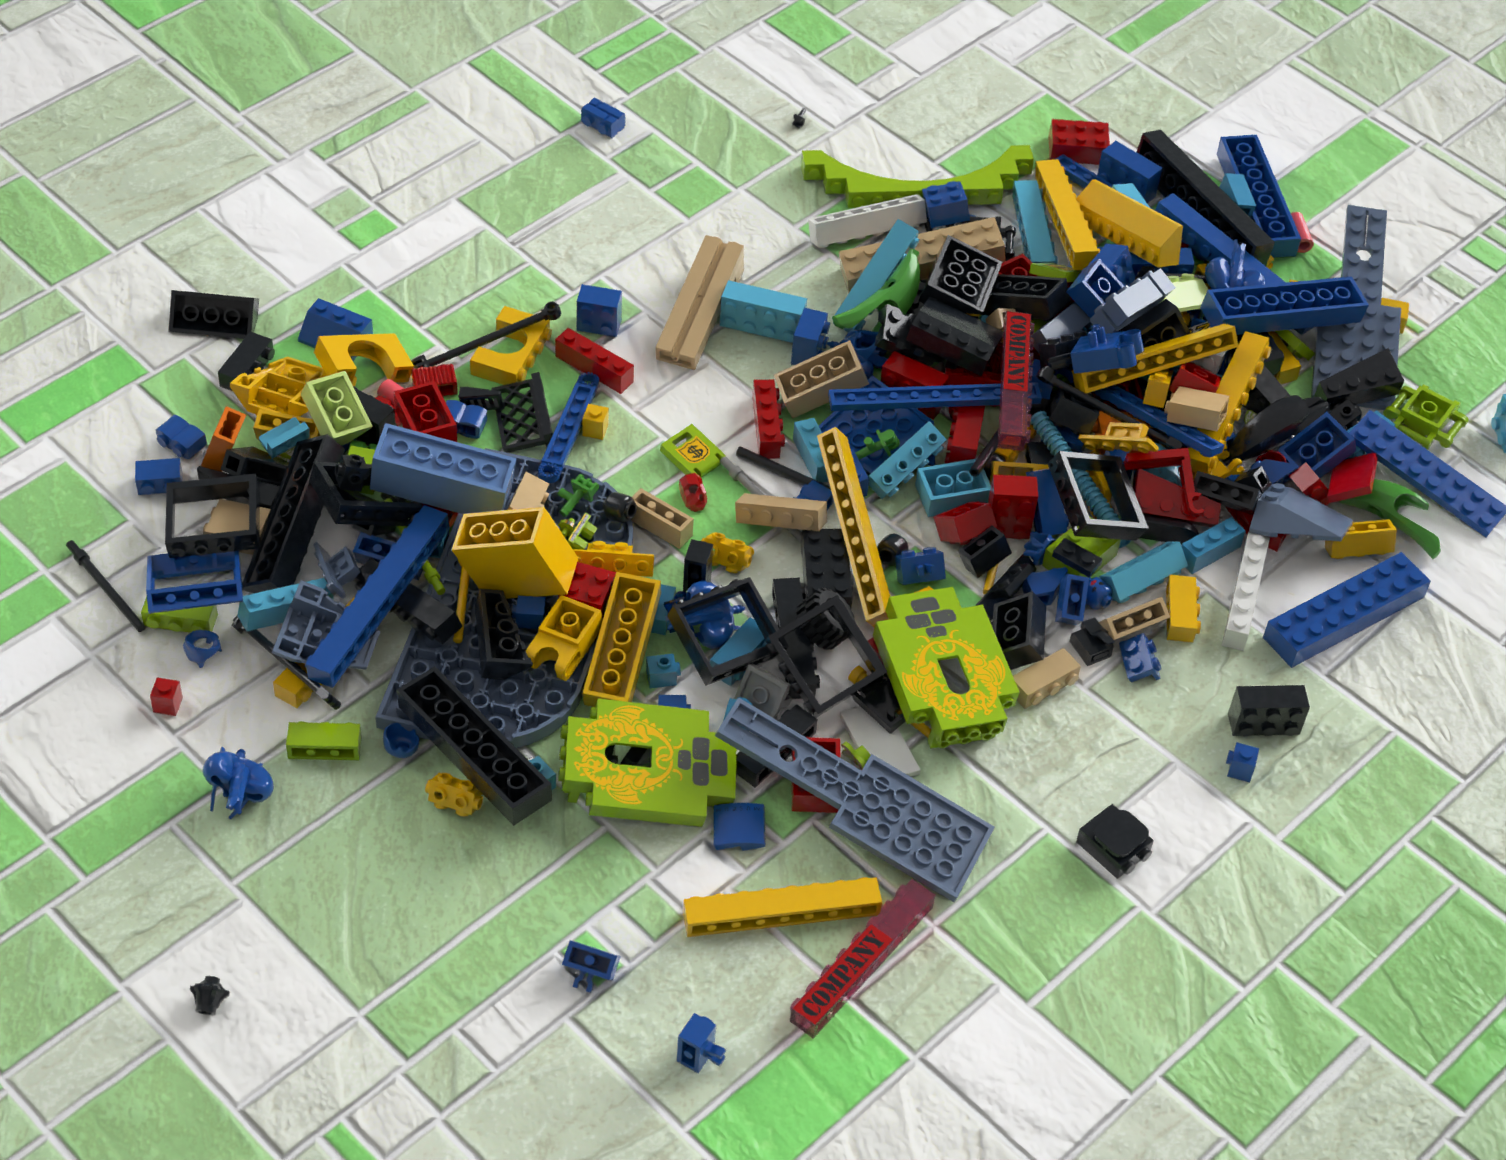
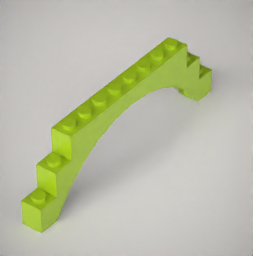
M1011 145L997 160L971 173L948 179L916 181L876 176L840 163L822 150L802 151L801 169L803 180H823L825 194H845L848 208L863 207L912 195H919L923 198L922 189L932 185H944L951 181H961L968 205L1002 204L1003 190L1013 189L1014 181H1018L1019 175L1032 174L1034 158L1030 145Z

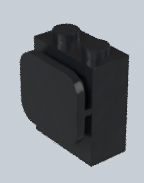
M1111 804L1079 829L1076 842L1118 879L1123 874L1128 875L1131 873L1137 863L1140 861L1144 862L1151 856L1154 840L1149 836L1148 828L1127 810H1119L1115 805Z

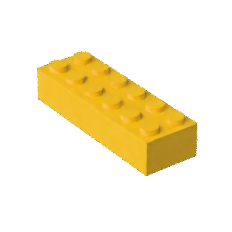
M616 572L582 693L584 705L595 707L597 699L632 702L661 596L660 580Z

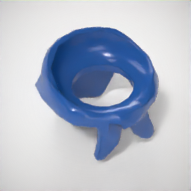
M1031 532L1030 541L1024 545L1026 551L1023 552V555L1030 556L1033 564L1040 566L1043 563L1046 548L1055 539L1050 534Z
M195 630L185 637L183 644L185 654L190 661L197 663L199 668H203L205 661L216 652H222L219 636L214 632ZM201 638H207V644L213 642V645L208 649L194 646L195 642Z

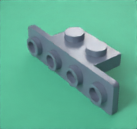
M316 541L313 544L316 551L314 555L319 561L318 566L324 572L322 576L328 583L326 586L334 596L338 594L344 599L346 594L343 586L347 582L353 581L360 573L352 551L345 546L331 557Z

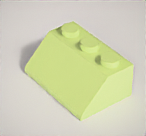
M1182 274V277L1167 276L1176 288L1165 299L1176 305L1180 312L1201 309V304L1208 290L1203 279L1195 278L1194 274Z
M346 371L306 382L301 396L321 436L328 434L337 443L344 445L372 428V424Z

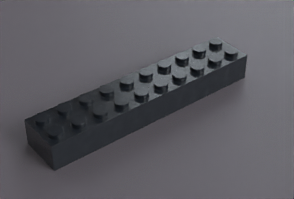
M1161 129L1142 133L1136 152L1162 167L1157 190L1165 198L1174 193L1233 241L1236 239L1239 246L1244 243L1246 245L1245 250L1266 266L1275 242Z

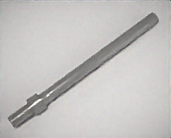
M723 457L720 460V463L729 471V475L735 481H739L751 494L764 495L744 475V471L738 465L735 466L727 457ZM786 528L801 543L802 532L799 529Z

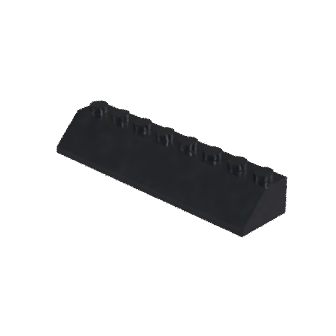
M328 434L296 443L261 533L260 549H255L243 579V591L259 593L294 585L324 506L309 482L314 462L340 463L341 456L345 451Z

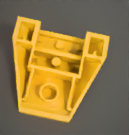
M284 357L269 363L268 368L261 370L258 367L254 369L252 374H240L230 382V388L247 412L253 413L256 416L258 410L263 409L300 417L309 411L301 396L306 382L322 378L324 370L322 367L291 357Z

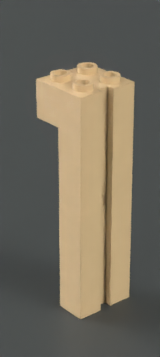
M705 235L655 347L657 360L692 370L696 369L721 312V296L728 280L739 283L743 274L744 245L728 241V244L722 243V240L718 237Z

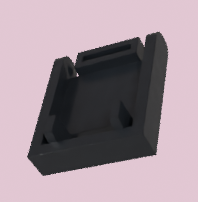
M887 673L881 679L852 696L853 700L890 734L906 722L903 713L897 718L895 717V714L901 708Z

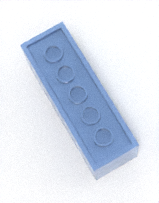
M385 423L372 459L370 489L461 514L505 510L512 489L517 458Z

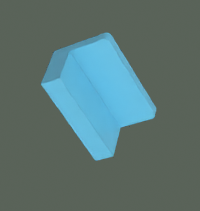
M294 417L259 436V441L273 459L296 446L298 441L309 439V427L305 422L300 424L297 418Z

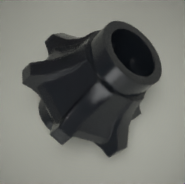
M205 976V979L199 984L190 986V991L195 998V1012L200 1014L215 1015L216 1009L219 1008L221 1002L230 996V991L222 987L218 977Z

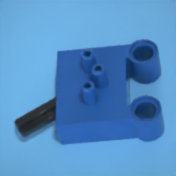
M1094 324L1092 326L1093 331H1089L1088 336L1080 337L1072 352L1048 359V366L1053 370L1073 365L1074 374L1130 368L1137 365L1136 355L1144 352L1141 330L1132 329L1105 334L1103 326L1100 327V324Z

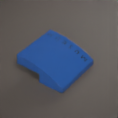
M728 803L714 805V847L716 850L740 846L742 851L765 847L764 804Z

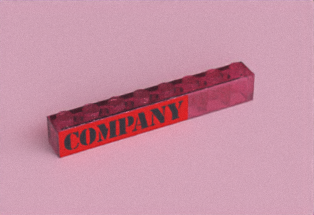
M1006 311L1003 325L998 448L1024 451L1025 442L1029 443L1031 430H1027V427H1030L1031 414H1028V411L1031 410L1032 399L1028 398V396H1031L1032 383H1029V380H1032L1033 368H1030L1029 365H1032L1033 353L1030 350H1033L1034 338L1030 337V335L1034 333L1035 324L1031 323V314Z
M913 879L906 886L904 884L901 885L893 900H887L884 903L880 914L877 917H871L866 925V929L862 933L858 932L853 937L851 945L847 949L843 948L838 953L836 961L832 965L828 964L823 969L821 977L816 982L812 981L808 985L801 999L798 997L793 1001L790 1006V1022L814 1039L932 910L935 894Z

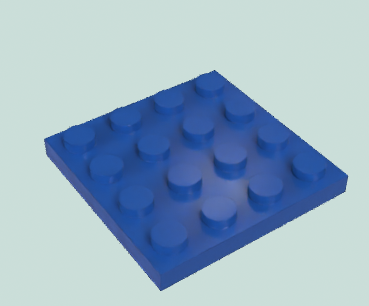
M874 376L868 379V385L862 387L888 388ZM917 408L834 411L819 425L822 433L834 427L838 428L847 437L850 449L853 448L854 452L867 447L864 443L866 437H871L874 443L879 441L876 430L879 429L882 433L891 429L900 441L899 447L890 451L893 454L927 422L930 421L934 425V421ZM882 448L859 461L869 476L889 456L885 449Z

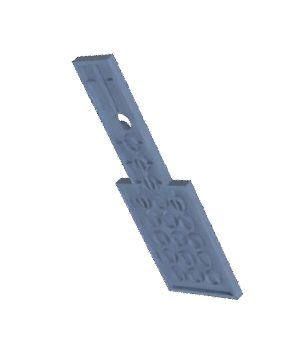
M1348 205L1346 208L1341 277H1353L1369 306L1361 323L1317 327L1311 397H1315L1314 395L1320 381L1389 348L1398 366L1401 308L1381 305L1387 210ZM1360 250H1365L1370 253L1371 257L1369 260L1364 261L1356 253ZM1396 395L1357 405L1359 407L1385 410L1387 406L1394 402Z
M739 697L715 734L719 739L838 809L829 826L830 829L952 902H955L995 828L875 755H870L861 771ZM786 747L791 748L795 752L796 760L792 762L783 760L780 757L779 750Z

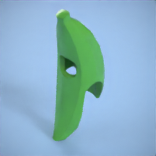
M909 249L908 254L885 284L856 307L833 316L834 325L843 330L845 328H853L875 308L879 312L887 304L899 308L902 314H906L915 300L920 284V266L917 258L919 251ZM878 322L872 331L879 332L882 324Z
M1374 479L1371 494L1338 501L1376 514L1384 520L1390 519L1396 528L1416 541L1432 559H1435L1440 554L1441 549L1438 536L1397 512L1401 507L1407 505L1428 510L1429 503L1412 490L1390 481Z

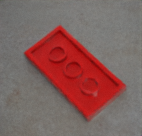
M1376 453L1345 459L1333 468L1327 494L1329 503L1372 493L1378 461Z

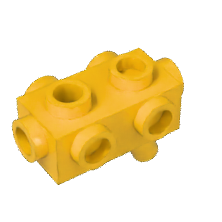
M718 532L711 533L701 540L713 544L715 551H713L712 566H718L719 564L726 566V571L730 573L741 572L750 566L754 549L745 545V542L728 539L724 534Z
M439 772L432 779L428 780L425 787V793L429 794L428 801L433 802L436 808L454 809L459 816L472 815L481 808L483 803V796H481L483 794L470 780H461L449 773Z

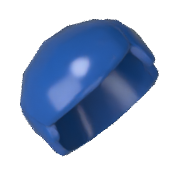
M391 723L385 728L383 734L384 748L386 752L394 757L408 758L418 751L420 740L414 729L407 731L399 723Z

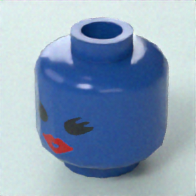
M1090 577L1086 604L1094 610L1101 609L1102 607L1107 608L1113 601L1111 597L1113 593L1112 587L1099 577Z

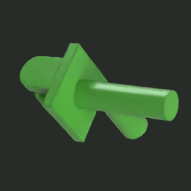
M879 429L876 430L880 440L875 443L871 437H866L864 443L867 447L855 452L858 459L860 460L882 448L885 449L890 457L892 455L890 451L900 445V441L894 431L888 429L881 433Z
M579 474L575 480L572 479L571 485L574 494L563 488L558 492V496L567 500V503L559 513L563 517H567L581 498L592 502V497L598 491L599 484L596 482L592 483V480L589 478L585 479L582 474Z

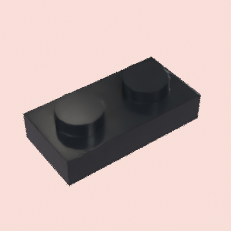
M1066 538L1060 542L1052 554V557L1089 578L1102 563V558Z

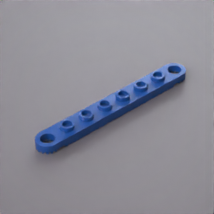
M585 372L579 375L541 460V464L538 467V478L547 483L558 481L582 427V419L587 405L592 403L597 392L599 378L596 374L593 375L592 372L591 374L589 372L586 374Z

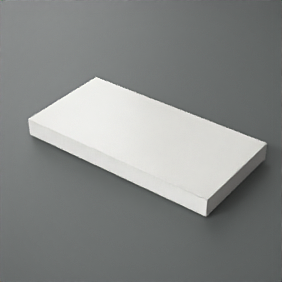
M860 706L840 712L839 717L856 749L863 745L870 755H875L910 777L920 774V768L898 728L890 734Z

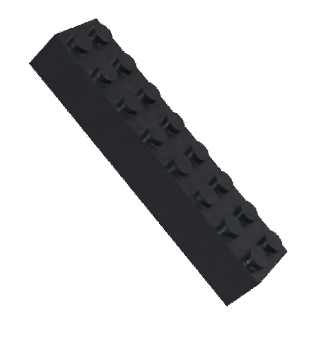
M435 666L396 690L398 707L513 826L552 801L551 783Z

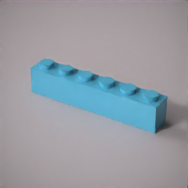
M1037 180L1014 181L1012 198L1025 256L1032 263L1058 264L1057 256H1054V242H1051V228H1048V215H1045V202L1042 201V188H1039Z
M897 219L835 315L856 307L885 284L908 254L909 249H915L919 243V231ZM863 319L853 328H845L844 330L846 332L862 330L866 321Z

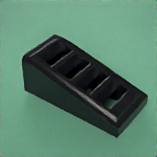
M460 387L458 398L460 402L466 405H477L486 410L505 409L500 391Z

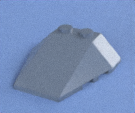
M1274 483L1259 498L1249 532L1269 537H1277L1278 533L1291 534V538L1297 539L1299 535H1311L1312 540L1341 541L1352 526L1353 520L1291 487H1286L1281 483Z
M300 580L274 644L272 654L292 662L306 663L307 658L317 650L319 642L328 635L333 623L340 619L345 605L341 602L337 603L327 596L328 592L324 589ZM378 629L374 631L348 668L367 669L380 634Z

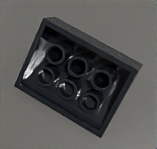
M948 235L936 256L918 301L925 304L931 296L964 313L982 315L1002 261Z
M930 296L914 319L906 340L982 376L1005 332Z

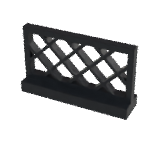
M539 372L532 373V379L491 388L501 393H509L503 399L505 407L507 406L512 410L508 415L501 412L503 409L496 410L503 452L510 453L544 444L548 447L553 432ZM530 387V390L525 395L519 393L522 388ZM514 396L521 399L516 405L510 402ZM526 401L533 404L529 410L522 408ZM517 412L524 414L520 420L513 418ZM529 417L536 419L532 425L524 422ZM508 422L515 424L511 430L504 428ZM520 427L527 429L522 436L516 433ZM532 432L540 436L537 439H528ZM511 437L518 440L515 444L507 445Z

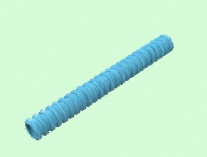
M1045 411L1037 412L1031 417L1030 424L1037 430V434L1040 435L1041 440H1044L1043 443L1047 445L1048 450H1051L1050 453L1055 456L1059 451L1073 452L1068 443L1064 441L1061 433L1057 431L1053 422L1050 421ZM1071 469L1080 494L1083 496L1082 499L1086 501L1087 506H1090L1093 515L1100 520L1121 521L1118 515L1114 513V509L1110 508L1111 505L1107 503L1103 493L1096 487V483L1089 477V473L1085 472L1086 470ZM1121 540L1119 548L1125 547L1131 540Z

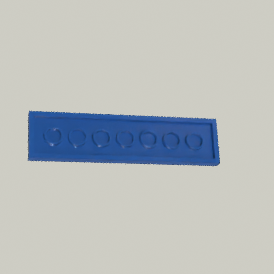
M1369 410L1349 432L1355 439L1357 447L1367 454L1376 453L1378 462L1487 538L1506 515V505L1373 411Z

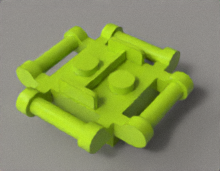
M1424 384L1419 386L1417 390L1403 386L1394 402L1383 411V415L1386 418L1395 419L1394 424H1396L1395 427L1422 444L1427 450L1431 447L1434 440L1439 441L1442 447L1449 448L1453 443V438L1469 421L1466 415L1458 412L1461 405L1460 402L1452 401L1430 390ZM1406 399H1409L1408 402L1404 405V407L1401 410H1399V407L1402 405V403ZM1451 419L1455 423L1446 434L1442 432V429Z

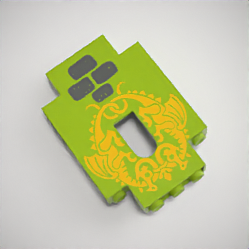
M953 587L890 596L885 610L889 620L876 622L873 638L906 723L920 724L925 721L930 722L932 729L927 741L930 749L937 747L946 748L954 744H968L977 740L986 741L994 738L996 734L1003 732L1008 719L1004 709L1015 706L1020 692L984 606L977 605L962 608ZM958 658L969 685L967 693L957 694L949 689L938 661Z
M597 699L595 707H591L590 718L568 716L566 725L561 726L560 739H564V746H560L559 760H563V767H559L558 781L562 782L561 791L568 793L567 802L577 803L580 793H586L585 806H589V815L702 827L707 817V806L714 807V805L734 803L736 798V748L716 737V732H709V711ZM610 745L650 748L651 768L611 763L605 756V749Z

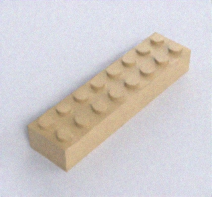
M995 217L918 234L919 243L914 249L919 251L917 258L920 266V281L928 278L936 256L948 235L1005 262V244ZM882 242L839 251L840 268L848 294Z

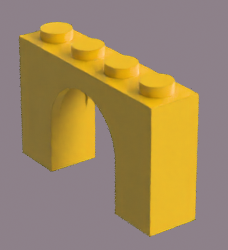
M504 306L496 318V331L528 318L533 314ZM542 320L505 336L518 340L525 345L517 352L499 353L478 346L470 359V374L502 385L524 381L527 371L534 366L536 356L542 353L544 343L551 338L550 320Z
M395 333L319 336L314 350V354L327 376L346 371L351 383L357 370L351 359L352 356H361L374 361L381 367L387 379H391L395 383L409 382L412 374L411 370L414 368L413 363Z

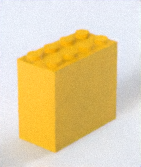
M545 507L463 514L452 547V552L479 589L503 590L506 599L518 598V595L537 597L568 594L578 561L577 555Z

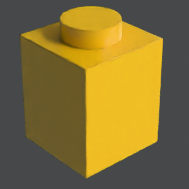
M593 404L587 405L582 419V436L600 440L604 439L608 428V407Z

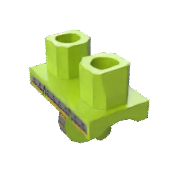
M586 512L577 526L574 524L575 520L573 518L569 520L563 519L558 524L563 536H570L567 542L572 549L584 550L588 542L580 538L579 534L591 540L598 529L588 521L591 515Z

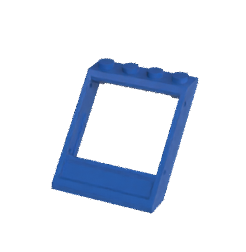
M239 551L169 558L168 553L147 556L146 594L149 614L243 602ZM233 570L234 580L155 589V579Z

